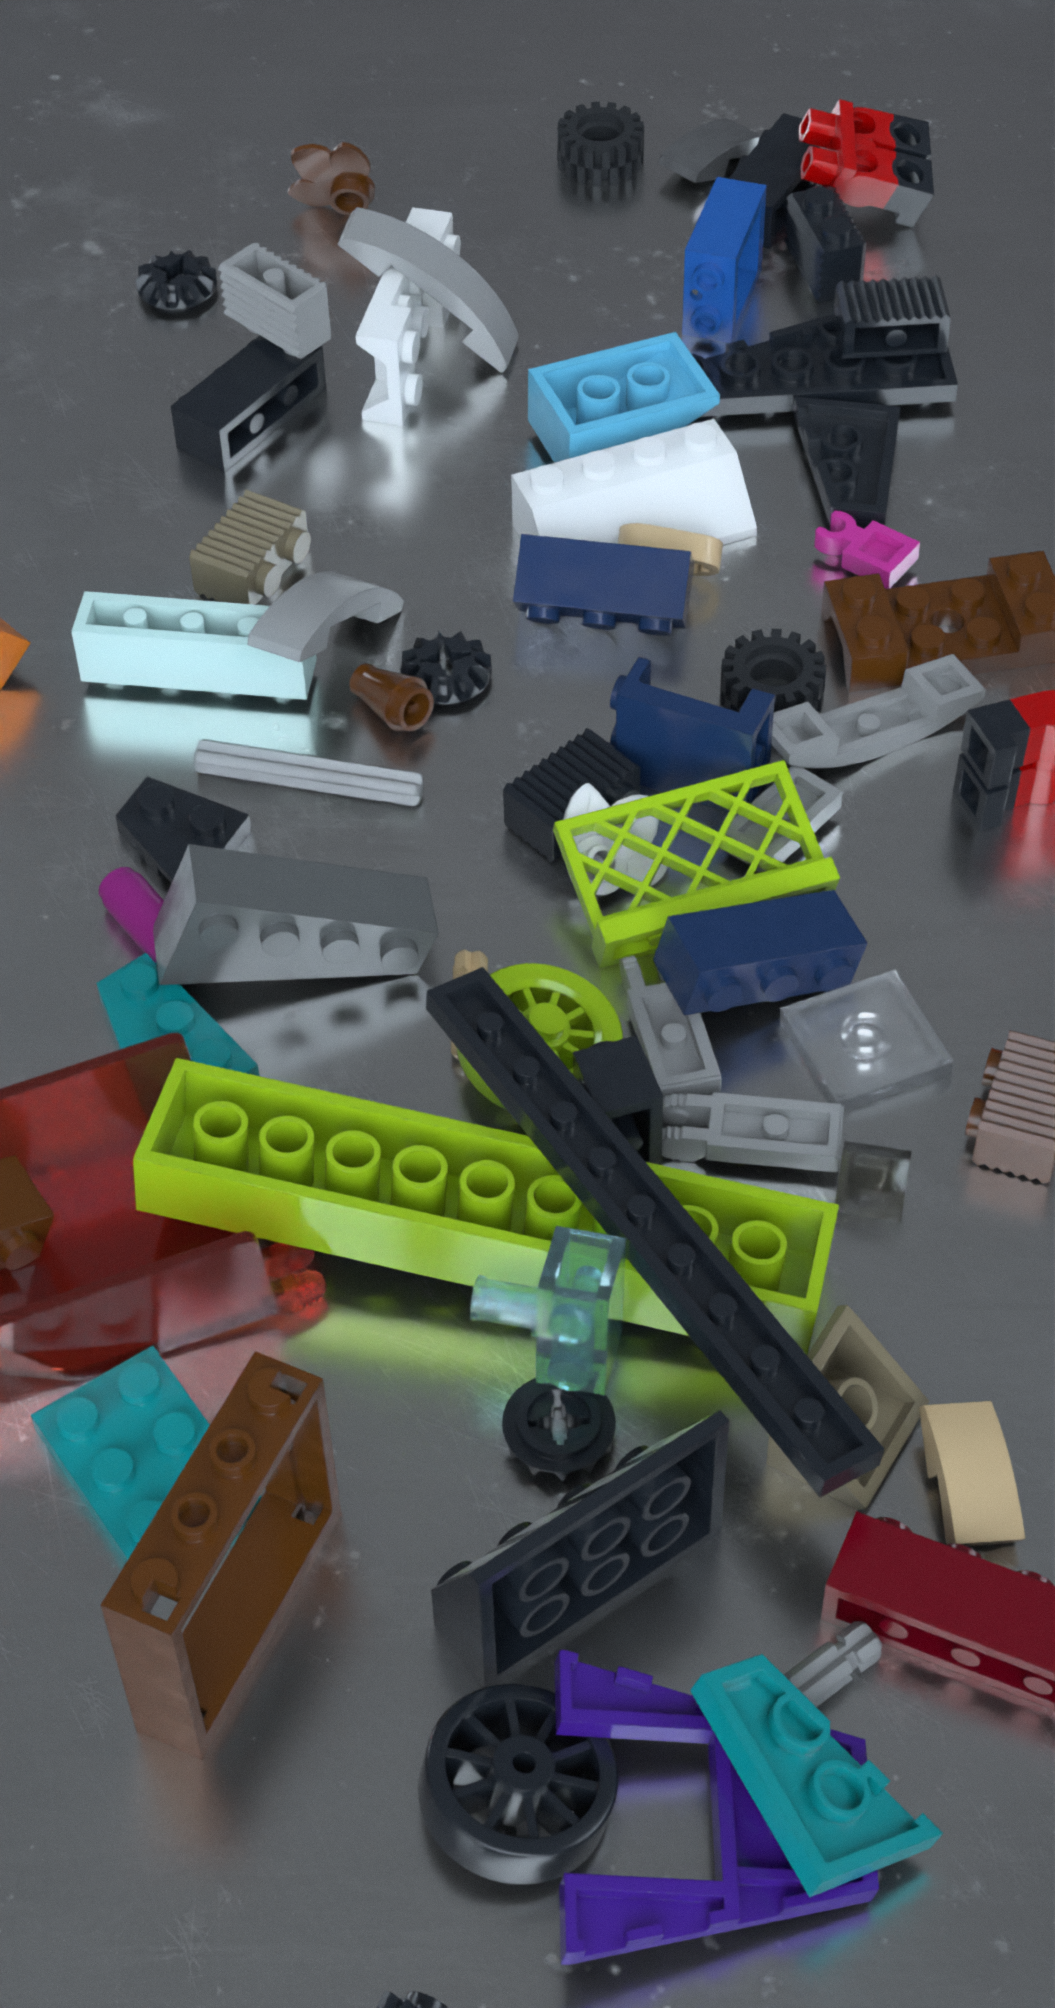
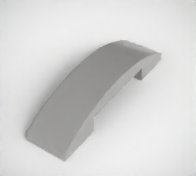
M356 207L350 214L337 245L378 277L392 265L467 325L462 343L502 373L508 368L519 334L506 307L489 284L458 254L427 233L394 217Z
M318 572L295 583L272 603L250 631L247 645L302 662L327 649L331 626L352 616L378 624L402 612L404 601L393 590L338 572Z
M951 654L905 669L902 686L821 714H818L809 702L774 712L772 746L788 764L798 767L833 768L865 762L897 751L940 730L980 702L985 696L986 689L956 656Z

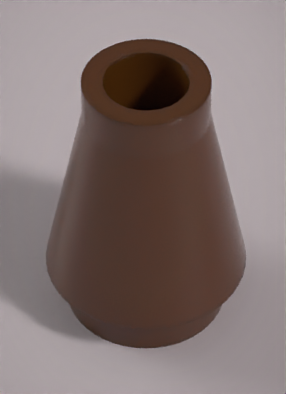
M369 663L358 666L351 675L349 682L350 691L361 698L392 730L415 731L422 727L429 719L433 710L434 699L431 691L428 690L426 683L421 678L380 669Z

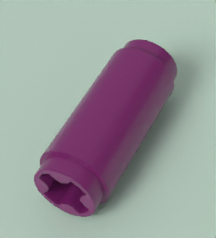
M130 867L117 868L102 880L98 890L99 896L108 912L138 947L156 963L153 925L164 900L140 873L135 872Z

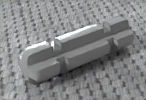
M853 1622L836 1635L837 1643L826 1642L784 1674L816 1707L853 1679L850 1675L852 1672L862 1673L880 1659L883 1647L882 1642L865 1622Z

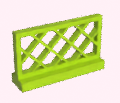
M785 760L556 821L553 827L554 835L593 936L591 948L599 969L618 964L621 958L631 956L639 958L654 954L668 916L836 890L840 880L832 856L827 858L823 856ZM775 782L783 802L776 816L744 801L750 788ZM740 791L737 798L730 795L731 793ZM709 800L730 810L719 832L687 817L694 803ZM682 807L680 813H678V812L672 810V809H676V808ZM786 812L791 823L783 820ZM737 814L769 829L758 851L726 836ZM651 815L672 825L661 848L629 833L636 819ZM624 823L622 829L614 826L617 824ZM679 830L712 844L701 866L669 852ZM594 831L615 842L602 864L579 853L573 836ZM775 833H778L799 843L806 860L787 865L765 853ZM622 845L654 860L642 883L610 868ZM719 848L751 863L745 877L729 881L708 871ZM661 864L693 879L687 893L671 897L650 887ZM758 867L766 870L755 874ZM586 872L596 876L592 884ZM603 880L635 895L627 910L606 916L602 915L595 895ZM700 883L709 886V887H706V888L697 890L698 887H699V885H700ZM643 899L651 902L649 904L639 906Z

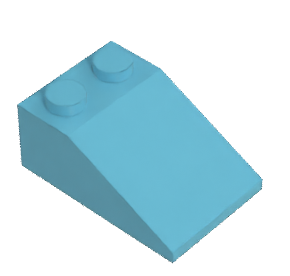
M676 332L528 369V422L554 463L588 454L592 451L606 449L643 437L685 427L720 403V394Z

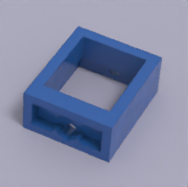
M716 177L685 248L682 335L726 343L733 342L762 271L767 185ZM692 290H697V291H698L697 295H695V294L692 292Z

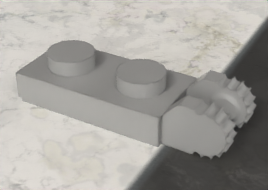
M635 956L621 958L619 962L620 973L627 998V1008L635 1033L664 1096L663 1098H665V1095H671L672 1093L709 1095L713 1094V1092H721V1073L701 1013L683 1015L658 968V976L663 983L645 986L642 970Z
M713 1092V1096L672 1093L671 1095H665V1098H663V1123H668L669 1126L667 1128L662 1127L661 1156L673 1161L679 1159L682 1162H695L706 1157V1160L839 1173L844 1106L837 1103ZM709 1124V1129H708V1128H701V1127H703V1126Z

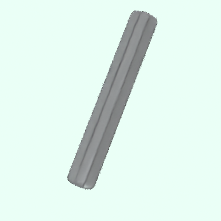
M210 739L200 740L194 753L195 770L205 775L409 807L418 806L424 792V778L417 771Z

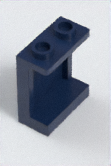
M638 657L629 674L618 677L611 693L610 708L616 711V724L611 734L610 744L641 766V786L663 793L770 764L775 695L752 688L740 711L736 712L651 686V660ZM766 784L750 788L744 801L751 804L761 795ZM740 791L731 793L730 795L737 798ZM709 800L698 802V804L729 813L730 811Z

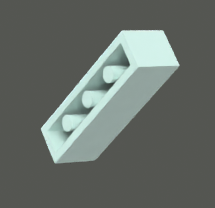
M84 591L71 631L81 681L307 700L317 656L314 655L302 662H297L247 645L250 631L270 607L266 605Z

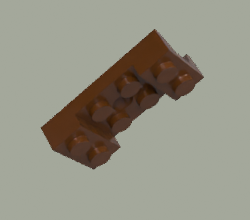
M1044 550L989 558L987 575L885 589L879 573L824 581L821 616L824 622L834 621L843 645L846 685L849 693L900 686L903 682L905 669L954 654L972 675L1055 663V576ZM938 626H951L958 631L945 633Z

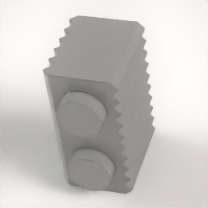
M251 243L220 264L218 270L222 273L219 279L223 281L220 288L224 289L221 296L225 298L222 305L226 307L224 314L246 326L250 332L261 335L281 347L285 353L300 359L331 339L327 282H319V277L312 278V273H304V269H297V264L289 265V260H282V256H275L274 251L267 252V247H260L259 243Z

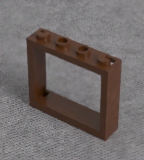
M254 1352L101 1603V1609L136 1731L200 1760L204 1759L342 1514L323 1378L259 1352ZM265 1488L266 1491L264 1495L262 1496L261 1500L256 1506L254 1512L249 1518L247 1524L245 1525L244 1529L239 1535L237 1541L232 1547L230 1553L228 1554L227 1558L225 1559L220 1570L218 1571L213 1582L211 1583L210 1587L208 1588L203 1599L201 1600L196 1611L194 1612L193 1616L191 1617L190 1621L188 1622L186 1628L182 1633L181 1629L186 1623L188 1617L190 1616L191 1612L196 1606L205 1588L207 1587L215 1571L220 1565L222 1559L224 1558L232 1542L234 1541L242 1525L247 1519L249 1513L251 1512L252 1508L254 1507L259 1496ZM307 1510L319 1516L314 1525L295 1518L297 1513ZM160 1595L177 1602L167 1621L151 1614V1610Z

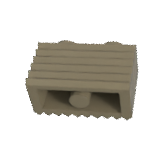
M245 489L243 497L239 496L238 502L233 503L232 509L227 510L226 516H221L220 523L216 522L214 529L209 530L208 536H203L202 542L197 543L196 549H191L189 560L194 591L199 596L204 594L208 599L213 597L217 602L257 605L263 596L268 598L273 596L280 585L282 574L293 562L301 563L309 551L311 536L307 532L305 510Z

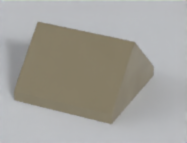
M839 1305L807 1356L884 1447L880 1466L827 1494L854 1509H866L920 1418L919 1407L928 1405L929 1400L848 1305ZM769 1435L766 1464L809 1485Z

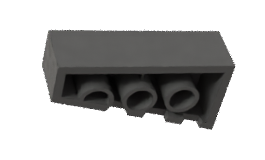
M189 844L153 925L159 985L417 974L439 934L427 877Z

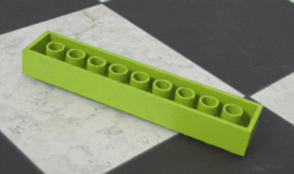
M176 1058L133 1157L136 1210L689 1336L527 1135ZM646 1162L807 1355L819 1307L839 1205Z

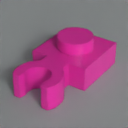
M834 511L831 514L830 531L820 526L815 530L814 547L826 555H842L841 568L858 576L879 573L884 587L889 589L918 560L920 542L874 520L863 529L856 525V521L851 515L842 511Z

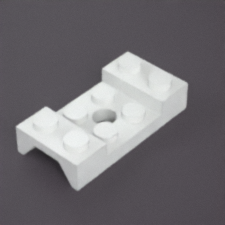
M412 207L406 223L432 236L460 256L461 240L459 235H453L452 213ZM392 265L383 273L356 333V344L374 356L376 379L363 407L362 420L403 426L411 405L418 406L422 395V375L415 373V363L420 350V338H425L428 327L443 329L450 311Z

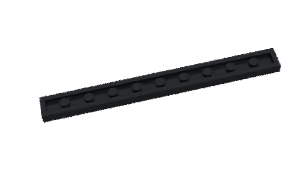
M484 967L427 990L426 1010L816 1494L821 1498L880 1466L884 1447Z

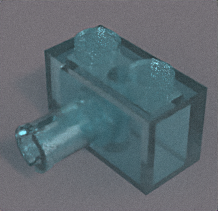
M556 1226L538 1287L489 1279L486 1276L478 1275L471 1298L470 1319L477 1322L482 1320L531 1329L532 1337H536V1383L556 1386L567 1391H583L605 1395L622 1334L626 1238Z

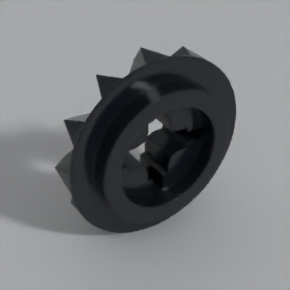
M170 250L169 255L164 257L152 255L149 264L138 266V278L135 279L137 292L142 300L154 307L171 310L189 308L204 302L214 293L217 286L216 268L210 266L208 257H195L191 250L183 254H174Z
M437 630L432 640L416 637L413 649L402 651L400 673L421 678L426 683L428 690L431 691L435 704H454L471 699L484 690L492 674L491 655L484 652L481 640L466 641L462 631L456 633L453 637H444ZM449 660L453 666L451 668V675L446 674V670L442 669L438 661Z
M564 1373L539 1376L523 1384L508 1400L502 1418V1431L511 1458H519L527 1464L533 1476L539 1471L555 1473L562 1481L570 1472L583 1468L591 1473L596 1461L604 1453H610L616 1428L615 1412L606 1394L592 1382L576 1375ZM561 1407V1417H565L567 1427H571V1429H568L567 1439L564 1440L563 1445H557V1440H553L551 1430H547L551 1426V1418L554 1417V1408Z

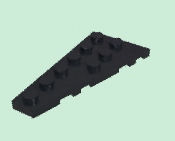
M834 314L769 332V341L748 346L743 339L726 344L725 353L704 359L702 356L692 354L720 394V403L700 417L793 411L794 396L880 405H928L939 402H956L958 382L949 347H947V353L841 360L833 322Z

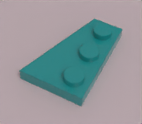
M144 953L96 983L101 1003L119 1051H121L147 1124L176 1058L260 1076L258 1064L180 984L159 985L157 962L155 963L147 953Z
M763 1654L701 1674L690 1689L809 1897L928 1850L944 1834L924 1813L915 1820L884 1789L890 1783V1780L870 1760L861 1766L830 1735L831 1721Z

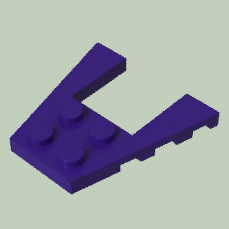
M559 1650L555 1661L556 1735L708 1744L715 1880L564 1873L559 1884L561 1965L581 1963L872 1901L879 1890L878 1870L815 1896H808L693 1695L652 1684V1675L618 1666L616 1672H612L577 1661L578 1653ZM830 1729V1735L861 1766L867 1762L865 1739Z

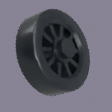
M524 1684L489 1686L476 1690L456 1701L443 1713L434 1726L428 1740L419 1774L418 1799L424 1822L437 1844L464 1868L487 1879L502 1883H542L563 1876L564 1873L573 1871L598 1846L616 1801L618 1768L614 1752L607 1738L556 1735L555 1692ZM453 1784L462 1786L453 1790ZM485 1809L490 1813L484 1824L471 1816ZM537 1823L551 1836L539 1838ZM502 1824L515 1826L517 1837L499 1833L498 1830Z

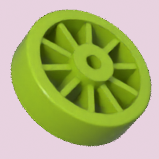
M523 963L507 966L489 974L572 1074L573 1052L589 1048L602 1041L613 1042L623 1039L620 1019L608 998L588 980L569 970L548 964ZM457 1048L462 1069L474 1087L490 1101L506 1109Z

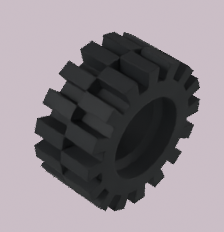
M600 101L591 102V108L588 109L584 104L576 106V113L571 110L566 111L564 119H559L557 128V161L560 170H565V176L570 179L577 175L578 183L585 184L588 179H592L593 186H602V180H608L610 185L618 184V177L625 181L631 179L632 172L638 174L641 170V164L644 162V122L640 121L641 116L637 112L631 114V108L625 105L617 110L616 103L608 102L607 107H600Z
M772 628L771 637H764L762 629L752 631L751 641L742 635L735 639V647L731 645L727 647L724 658H722L721 706L725 705L726 709L739 712L753 688L775 695L774 712L805 702H809L816 711L821 712L827 665H824L825 656L822 651L815 652L816 644L810 639L801 645V634L791 631L788 638L781 637L782 629ZM778 678L789 683L771 686L759 683L756 680Z

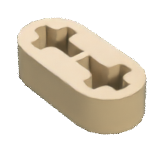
M642 523L624 524L619 528L617 544L691 551L694 559L693 575L711 576L718 574L720 571L723 542L715 537Z

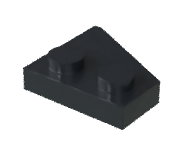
M148 776L115 815L118 832L133 849H138L144 853L146 863L158 877L164 874L171 883L189 844L237 851L252 831L249 814Z

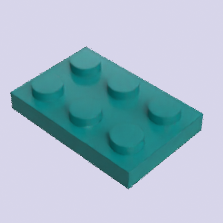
M154 1346L147 1348L31 1414L35 1431L125 1564L210 1426ZM261 1495L259 1496L257 1502L255 1503L245 1522L249 1520L252 1513L254 1512L256 1506L262 1498Z

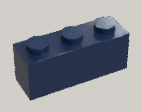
M521 534L513 603L519 611L526 612L527 620L533 622L558 624L560 616L582 618L583 626L594 629L614 630L616 622L639 624L638 631L641 633L670 636L672 635V628L686 629L694 559L691 551Z
M828 890L668 916L653 961L685 1016L708 1011L720 1012L731 1007L764 1001L777 1002L787 997L820 991L833 992L843 987H849L868 943L835 890Z

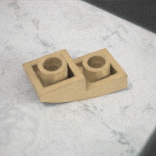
M992 1402L933 1404L919 1407L928 1479L938 1478L946 1544L955 1543L964 1546L1016 1543L1024 1540L1023 1519L1012 1464Z

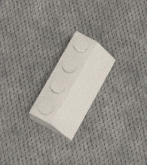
M715 419L693 423L689 426L643 437L606 449L592 451L588 454L511 475L512 522L520 538L521 534L617 544L620 526L629 523L650 524L704 534L721 540L723 545L757 536V526L737 452Z

